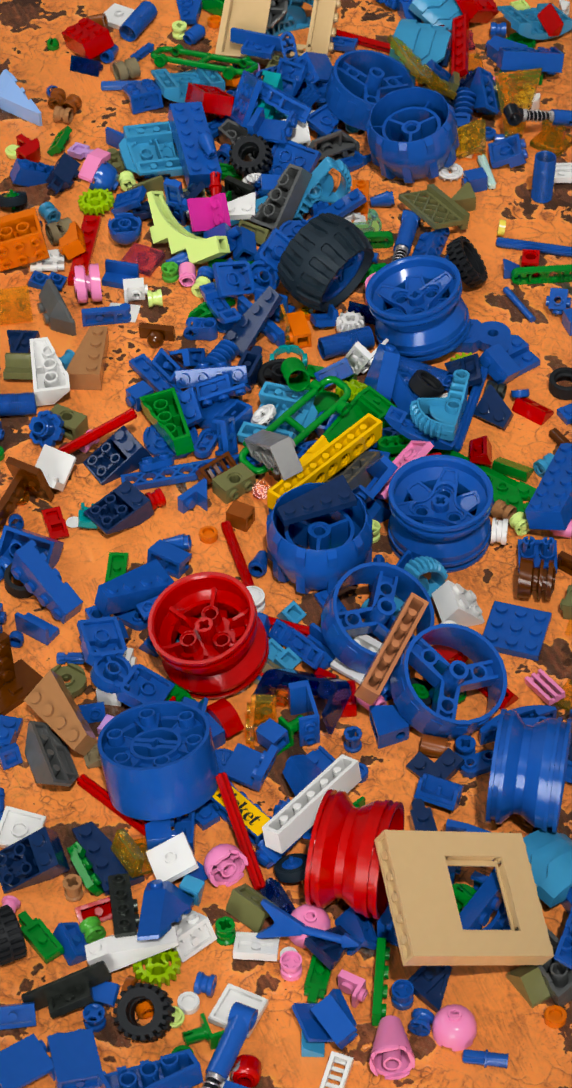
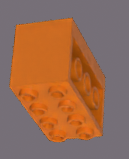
M35 207L0 217V272L50 258Z

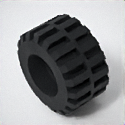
M246 134V137L240 136V139H236L234 141L235 144L231 145L229 159L239 176L244 178L252 173L265 174L266 171H270L269 166L273 165V155L267 141L263 137H258L257 134H253V136ZM251 152L259 153L258 157L253 161H243L247 154Z
M9 905L0 907V966L26 957L27 952L19 922Z
M135 983L136 986H128L127 991L120 993L121 999H116L115 1001L118 1007L113 1008V1013L117 1014L114 1021L119 1024L117 1027L119 1031L124 1032V1036L141 1042H154L158 1040V1037L163 1038L166 1035L164 1032L166 1030L170 1031L172 1028L169 1025L170 1022L175 1020V1017H172V1013L175 1012V1007L171 1006L174 1003L172 998L168 997V993L160 987L148 983ZM149 999L154 1006V1016L147 1025L140 1026L135 1020V1008L141 1001Z

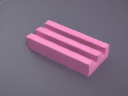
M539 669L537 674L535 672L532 673L530 678L528 676L525 677V684L548 706L565 698V691L542 669Z

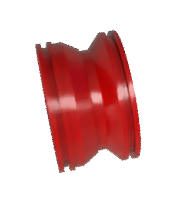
M200 572L185 576L169 585L158 596L150 610L148 633L156 652L162 659L166 674L172 683L191 694V697L219 699L236 694L249 686L259 676L267 662L269 640L264 625L257 615L252 595L241 581L230 575L219 572ZM228 612H232L237 616L228 618ZM177 635H181L179 638L180 642L175 643Z
M329 789L325 793L315 818L306 861L304 890L308 906L315 904L318 908L324 909L337 898H340L356 913L363 914L367 918L373 916L374 919L379 920L388 907L389 902L374 840L384 830H404V806L402 802L396 801L393 803L392 800H376L358 808L353 805L345 791L337 792L334 789Z

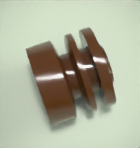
M521 557L517 598L530 599L532 590H535L538 600H541V591H546L545 600L550 601L555 588L556 570L554 560H549L548 568H544V559H541L539 567H535L534 558Z

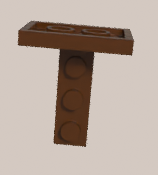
M10 456L5 463L14 479L0 500V530L4 528L7 518L14 512L15 505L23 497L24 492L52 502L55 497L40 468Z
M2 632L0 634V715H6L25 702L24 699L43 677L22 659L13 663L10 637L7 633Z

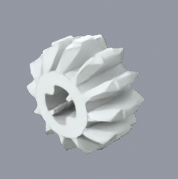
M354 310L352 312L340 313L336 320L337 333L365 326L364 316H361L359 312L355 313Z

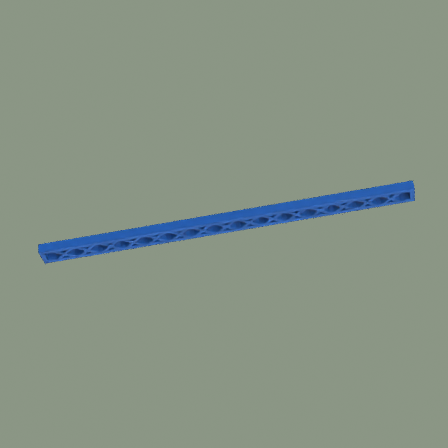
M392 427L382 428V436L402 435ZM317 440L299 443L294 448L296 452H299L297 454L298 458L300 459ZM378 441L368 449L377 448ZM250 453L246 456V459L255 467H262L264 463L254 459ZM239 454L231 455L236 464H238ZM216 458L168 466L149 472L140 471L120 475L121 482L123 483L126 480L134 481L133 485L138 490L199 480L195 472ZM223 458L222 460H223L224 464L226 465L227 468H229L230 466L228 465V463L226 462V460ZM209 467V468L211 469V471L213 472V474L216 476V473H215V471L213 470V468H212V467Z

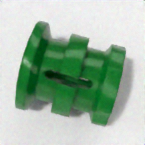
M227 916L219 918L215 924L216 941L220 945L229 946L234 943L236 938L235 923L232 918Z

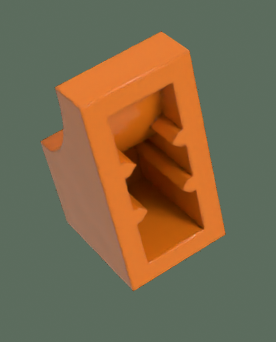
M76 221L69 224L68 231L59 239L60 246L58 249L62 256L65 255L68 260L86 252L84 233Z

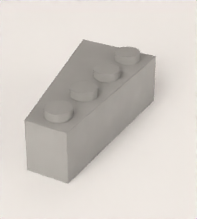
M261 430L244 439L250 455L258 462L264 463L266 468H273V472L276 475L280 474L281 479L284 481L304 471L294 449L296 447L295 442L291 437Z

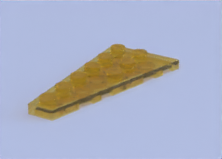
M391 34L388 36L387 40L390 43V47L395 50L394 53L405 63L404 66L410 70V74L416 77L415 80L418 83H425L429 89L437 90L452 99L456 97L457 94L448 89L449 86L441 81L440 77L426 64L422 65L421 59L412 53V50L403 41Z
M542 68L494 73L505 138L519 133L522 139L526 121L521 122L517 126L509 125L503 109L510 103H515L522 109H531L536 89L539 85V79L542 75Z

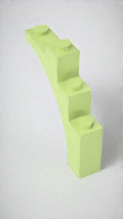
M163 191L147 192L154 226L149 227L153 244L169 242L171 254H178L182 251L187 252L189 262L194 265L203 264L230 253L227 236L202 238L190 233L172 215L166 204Z

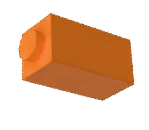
M353 180L352 191L358 188L367 200L366 203L353 211L354 213L368 214L369 180Z
M304 312L286 313L284 329L288 331L289 343L297 345L299 348L312 347L311 331Z

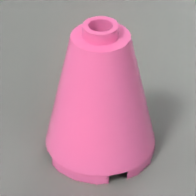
M392 1015L385 1016L379 1021L369 1058L370 1069L374 1075H383L387 1080H399L407 1077L410 1074V1070L415 1067V1056L403 1024L398 1017Z

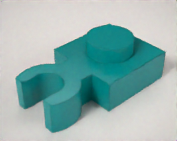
M81 503V508L78 512V527L97 529V526L83 513L90 507H85V504Z

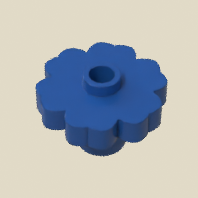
M40 411L38 417H32L29 429L32 431L29 436L34 444H38L41 447L45 444L54 447L56 441L60 442L65 433L62 428L64 421L60 415L53 414L52 411Z

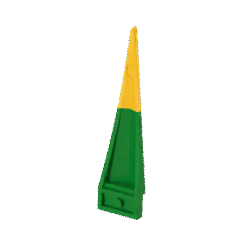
M367 386L350 402L351 410L345 416L339 415L321 437L299 459L300 463H304L366 414L370 413L379 420L384 421L390 406H397L371 386Z

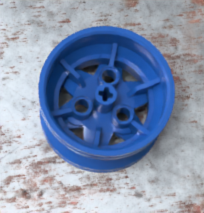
M413 255L385 265L372 276L367 284L365 295L368 308L376 318L375 334L378 345L387 338L389 340L387 344L394 345L400 356L423 362L450 353L466 339L470 331L471 321L468 308L461 298L463 285L460 272L451 261L435 255Z
M450 455L420 457L406 463L397 470L390 481L388 502L391 511L388 521V541L394 554L401 559L404 553L410 550L413 553L412 560L419 556L432 557L442 564L447 573L466 569L478 562L487 552L491 540L489 515L493 506V486L486 473L474 463Z
M501 709L490 771L486 823H491L493 819L495 824L500 825L511 815L518 814L534 828L542 829L544 832H547V828H552V833H557L569 755L572 718H568L567 722H563V717H558V719L549 717L531 726L524 723L516 710H511V713L508 714L507 709Z

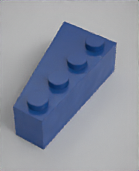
M155 559L99 585L94 604L103 616L136 609V604L160 595L169 585L174 583V580L158 560Z
M190 1049L161 1056L160 1060L156 1061L144 1060L140 1062V1065L126 1068V1066L118 1067L117 1071L106 1074L105 1071L97 1073L100 1088H191L203 1082L200 1063Z

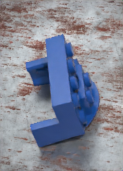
M494 868L489 876L474 871L471 879L474 881V889L477 892L459 914L463 930H480L482 926L486 927L481 930H511L496 869ZM494 910L497 911L494 919L487 925Z

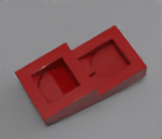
M60 506L41 510L49 538L57 540L69 537Z

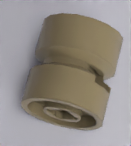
M135 57L126 59L124 62L113 63L112 65L116 81H128L129 78L134 79L141 76L140 66Z
M69 217L59 220L58 223L52 222L45 225L47 237L52 245L58 244L59 239L68 231L69 224L72 223Z

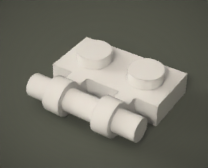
M59 249L48 250L50 258L30 263V272H34V270L41 273L43 271L58 272L65 270V255L62 256Z

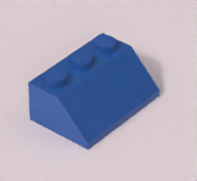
M4 525L0 539V556L7 557L12 563L15 551L33 539L37 544L35 546L36 550L40 554L43 552L48 559L46 561L52 569L59 561L64 542L16 526Z

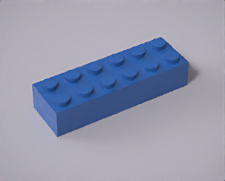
M202 102L169 104L168 121L187 187L192 183L196 184L202 181L206 186L205 188H208L210 185V173L214 171L215 177H217V172L220 173L221 183L222 171L217 155L209 158L198 144V136L204 132L210 133Z
M571 443L560 444L525 509L529 529L566 530L572 519Z

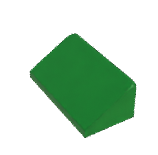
M502 457L495 459L492 466L493 470L523 482H527L534 471L533 468Z

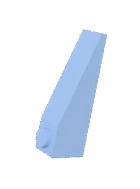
M4 69L0 75V108L37 126H43L40 110L32 99H27L23 87H18L15 76L7 69Z

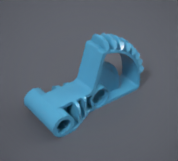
M288 0V12L272 29H266V34L278 36L284 32L309 28L311 16L306 17L302 7L292 4L294 0ZM298 0L310 4L313 8L314 0Z
M325 157L314 169L292 221L302 220V216L309 212V208L316 201L335 203L351 191L352 180L350 172L341 159L335 161L330 157ZM332 168L341 173V181L336 192H332L334 180L328 173Z
M463 369L454 371L453 381L447 397L417 398V400L411 402L409 410L412 423L415 424V427L419 428V431H424V435L429 434L430 438L436 437L437 440L453 441L455 439L462 413L465 411L470 377L468 371ZM426 414H430L433 417V419L428 417Z
M421 556L419 558L416 557L414 560L410 559L404 567V570L419 580L431 599L433 598L432 593L444 584L448 578L447 571L442 564L432 557ZM431 572V578L429 580L421 575ZM395 594L396 611L393 615L397 617L404 601ZM370 598L362 604L361 608L368 607Z

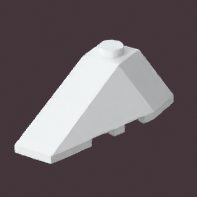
M48 337L29 339L36 406L55 404L70 391L69 374L56 355Z
M175 926L171 927L160 939L138 941L137 935L115 938L114 934L85 945L86 958L89 965L104 961L111 973L179 946V940Z

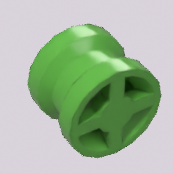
M165 262L162 264V280L166 283L176 282L179 279L178 265L175 262Z
M97 916L88 917L79 925V929L85 934L84 938L88 944L102 939L106 935L104 927L100 926L101 921Z

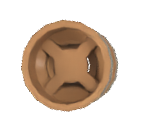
M55 106L53 120L55 122L64 121V123L71 124L74 114L73 108L67 107L64 109L62 106Z
M498 499L492 507L491 516L501 518L502 520L504 518L510 519L517 512V508L513 505H507L505 501Z

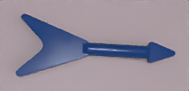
M263 899L261 901V905L271 916L274 924L258 932L256 935L258 939L300 936L304 934L342 944V948L359 947L361 944L359 940L347 933L340 935L305 926L303 922L268 900Z

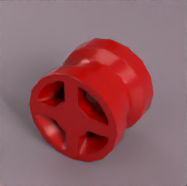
M160 488L155 489L153 493H145V496L151 501L153 510H156L158 506H166V499Z

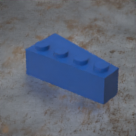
M499 47L497 67L506 73L515 70L518 73L532 71L534 74L547 72V74L556 75V72L562 73L564 53L556 47H550V49L538 47V50L531 47H524L523 50L518 47Z
M31 539L15 551L11 573L15 579L20 580L29 593H33L38 598L42 606H46L51 611L52 616L56 620L64 624L81 611L83 601L67 582H62L59 571L56 568L52 569L46 561L48 559L43 552L40 554L36 550L35 546L37 544Z

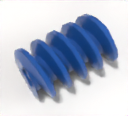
M467 87L458 88L454 105L455 113H470V121L473 118L476 94Z
M221 340L207 357L203 359L202 363L208 362L209 365H216L215 362L226 361V364H230L235 359V356L239 354V348L230 340Z

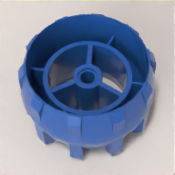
M420 87L394 90L382 97L369 111V119L366 124L367 141L372 163L380 167L382 176L388 179L398 177L404 179V183H414L416 179L426 177L431 180L439 176L438 171L443 167L448 168L456 161L455 150L459 147L454 108L437 91Z
M311 482L285 492L276 500L273 510L267 516L266 540L268 559L273 562V575L278 581L284 583L288 581L293 582L296 585V592L308 594L310 590H327L329 595L338 580L350 569L360 564L372 562V519L366 510V503L358 495L354 494L357 499V506L287 526L282 524L277 514V507L325 483Z

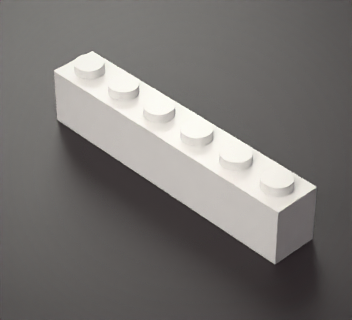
M343 754L340 755L263 825L262 831L265 847L283 854L314 825L321 801L329 789L348 793L361 781L359 761Z

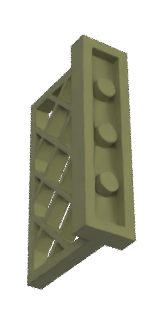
M428 184L427 190L400 194L398 197L403 204L434 230L458 226L461 230L468 228L470 213L434 184Z

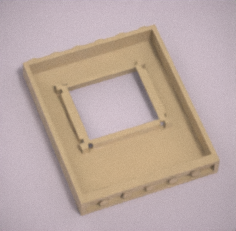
M224 0L215 54L241 59L248 56L241 54L243 44L230 41L231 28L266 34L271 0ZM314 0L307 44H296L298 55L301 56L305 52L327 54L331 62L330 52H333L334 49L332 40L333 37H336L335 22L338 23L339 13H337V10L341 7V0ZM275 51V52H274V55H280V56L283 57V53H282V52H279V51ZM294 51L287 53V57L295 55ZM249 56L252 61L259 62V65H267L271 60Z
M384 830L374 840L403 966L544 965L554 957L553 946L548 935V927L543 916L542 905L537 893V885L533 878L532 867L528 859L522 833ZM448 866L495 867L511 930H463Z

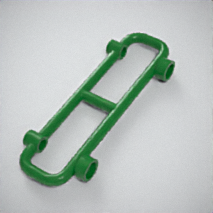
M180 44L175 47H159L151 52V58L154 59L155 65L159 68L164 67L167 63H174L222 72L227 80H231L236 75H242L243 70L253 73L259 68L258 63L252 61L249 56L239 59L184 49ZM168 52L172 53L174 56L186 55L202 59H200L199 61H193L188 59L166 56L165 54L161 53ZM210 60H214L225 63L240 65L242 68H249L238 69L234 68L233 66H222L210 64L207 62H209Z
M336 376L325 377L320 382L314 379L309 385L310 390L265 430L274 432L286 422L299 432L293 439L297 446L334 412L341 416L349 413L351 404L347 401L351 396V389ZM333 383L344 391V394L306 428L291 417L316 394L322 393L327 384ZM244 441V448L239 454V462H242L257 475L264 474L269 470L273 472V468L268 469L265 465L255 467L246 459L249 450Z

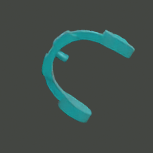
M281 345L274 350L273 354H270L269 361L276 359L277 355L285 352L288 354L290 352L296 353L301 356L304 366L307 367V353H304L297 345Z

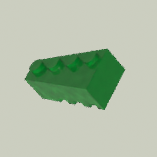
M174 387L139 397L144 415L176 456L195 451Z

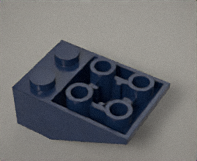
M123 425L93 452L83 464L101 485H105L120 478V475L129 474L139 469L138 463L142 461V458L152 456Z
M128 480L83 512L106 535L138 526L154 515L150 499Z
M46 826L0 850V883L4 894L54 879L70 870L57 832Z

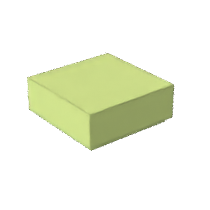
M517 0L510 3L516 10L531 8L525 0Z

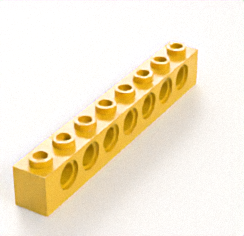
M370 413L366 414L302 463L304 471L285 481L282 479L268 489L267 507L273 510L276 500L285 492L295 487L311 482H326L382 437L383 421Z

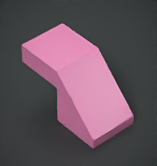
M99 148L90 152L83 163L78 178L92 183L94 181L93 177L104 161L111 159V153Z

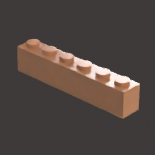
M411 592L401 607L354 696L371 706L382 692L427 608L428 601Z

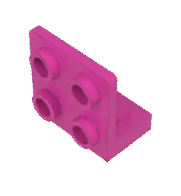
M219 193L212 197L187 199L192 232H206L222 223H227L231 226L225 193Z

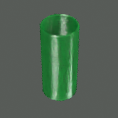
M289 357L283 361L281 372L289 388L295 392L306 390L310 385L311 379L303 362L297 357ZM302 371L297 377L289 378L293 372Z

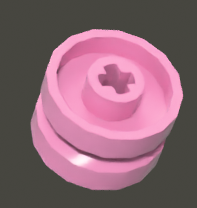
M98 263L88 266L89 275L85 274V267L83 265L74 266V286L78 304L87 303L88 292H91L93 302L102 301Z

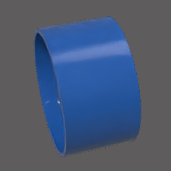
M155 701L137 705L112 718L99 734L97 746L109 799L114 808L125 816L145 821L176 818L201 807L215 794L218 788L215 777L219 774L210 723L205 713L193 705L178 701Z

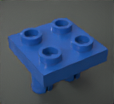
M528 536L518 539V573L520 559L525 557L534 558L535 567H539L541 559H544V568H548L549 560H554L557 574V540H554L553 537H549V540H547V537H544L542 540H535L532 536H530V540H528Z

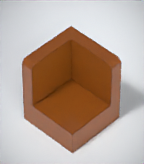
M234 500L226 511V521H230L233 528L247 532L255 521V507Z

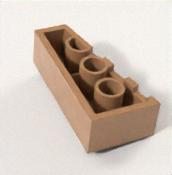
M108 326L89 327L66 369L69 374L70 389H102L109 347Z
M49 670L24 701L74 751L85 757L98 740L88 722L82 716L81 710L73 700L71 692L65 686L62 676Z

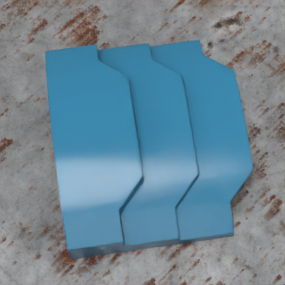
M413 0L409 6V9L424 23L433 24V26H446L449 32L452 31L453 18L463 15L456 0Z
M541 3L537 5V8L516 10L511 5L497 6V10L504 14V18L511 23L510 27L520 35L536 40L558 37H550L537 17L549 3ZM553 5L564 23L560 35H563L572 29V19Z
M401 19L393 36L389 56L399 61L405 67L413 68L418 72L431 59L437 64L445 59L452 34L446 26H433V24L418 23L414 19Z
M202 68L180 73H169L167 69L151 70L155 82L161 89V94L164 98L174 102L185 103L188 83L219 87L225 91V81L217 71Z
M169 121L123 126L124 138L118 147L126 170L137 173L139 176L168 174L170 177L184 175L173 143L174 138Z
M265 381L258 394L261 403L259 408L267 404H273L277 414L265 426L244 421L237 433L238 442L243 443L245 438L265 430L309 390L295 392L287 385ZM315 396L291 416L304 428L310 425L318 416V412L313 404ZM286 422L274 431L275 433L289 436L292 439L299 434L298 431Z
M548 828L547 832L542 831V829L534 831L523 837V840L526 844L533 878L537 885L538 897L551 908L565 901L568 891L572 887V840L563 833H552V830Z

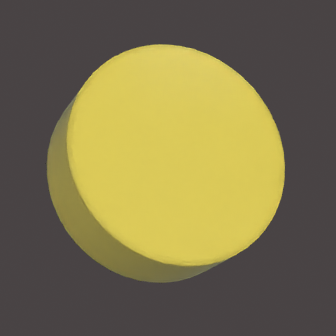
M499 220L497 236H504L506 220Z

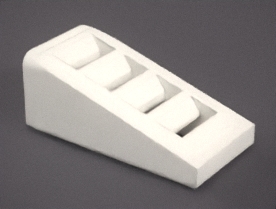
M331 1051L319 1088H345L352 1070L354 1058ZM337 1063L346 1067L345 1069H341L335 1067L334 1064ZM331 1071L341 1073L343 1076L332 1075ZM328 1079L338 1081L340 1085L329 1083Z

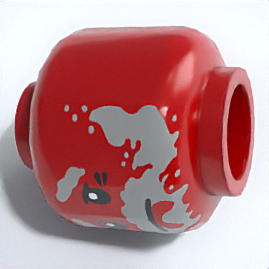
M249 1054L238 1056L231 1071L232 1082L249 1088L256 1087L260 1082L262 1072L260 1060Z

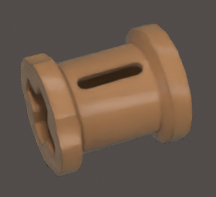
M69 874L63 879L64 895L69 902L80 901L84 895L81 887L82 879L77 874Z

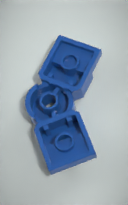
M275 227L257 250L253 263L250 264L246 260L212 264L219 298L231 297L232 299H237L242 295L247 298L254 294L256 288L266 290L269 286L275 290L280 283L277 266L283 251H285L291 240Z
M470 319L471 327L469 334L456 349L451 351L461 353L472 352L473 354L479 351V349L485 351V349L499 343L521 368L516 377L540 365V359L529 351V344L518 335H511L510 329L505 324L497 321L481 323L476 319Z
M116 616L78 620L77 627L82 640L81 649L85 662L92 666L90 677L98 689L107 693H116L117 699L131 708L144 703L165 701L175 687L174 683L141 664L131 667L128 660L124 658L127 647Z

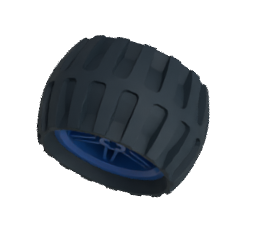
M321 213L302 227L288 243L278 263L277 274L283 286L297 301L311 309L328 312L329 304H333L336 308L356 290L372 265L374 252L367 237L352 222L335 214Z

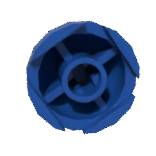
M104 161L93 177L94 184L90 183L89 189L103 188L105 190L108 188L109 192L112 190L116 191L120 184L116 168Z
M118 213L114 215L112 220L110 218L108 221L109 234L116 243L123 245L132 244L141 235L142 221L139 216L137 218L133 213Z

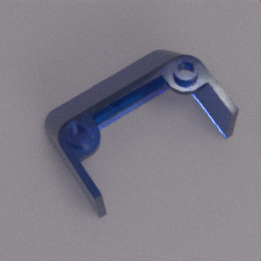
M289 668L270 669L263 674L251 698L258 719L263 718L277 688L288 690V683L308 680L312 694L328 700L322 712V717L328 734L332 735L352 693L350 684L346 680Z

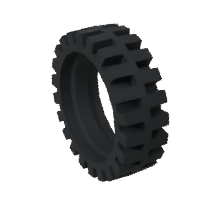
M460 236L447 244L446 250L450 256L449 260L458 268L462 281L467 286L474 288L487 280L488 273L484 261L481 260L477 249L474 248V245L466 237Z

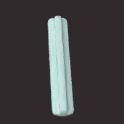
M484 154L478 155L477 162L479 167H483L488 176L487 187L490 190L495 189L497 183L487 158Z

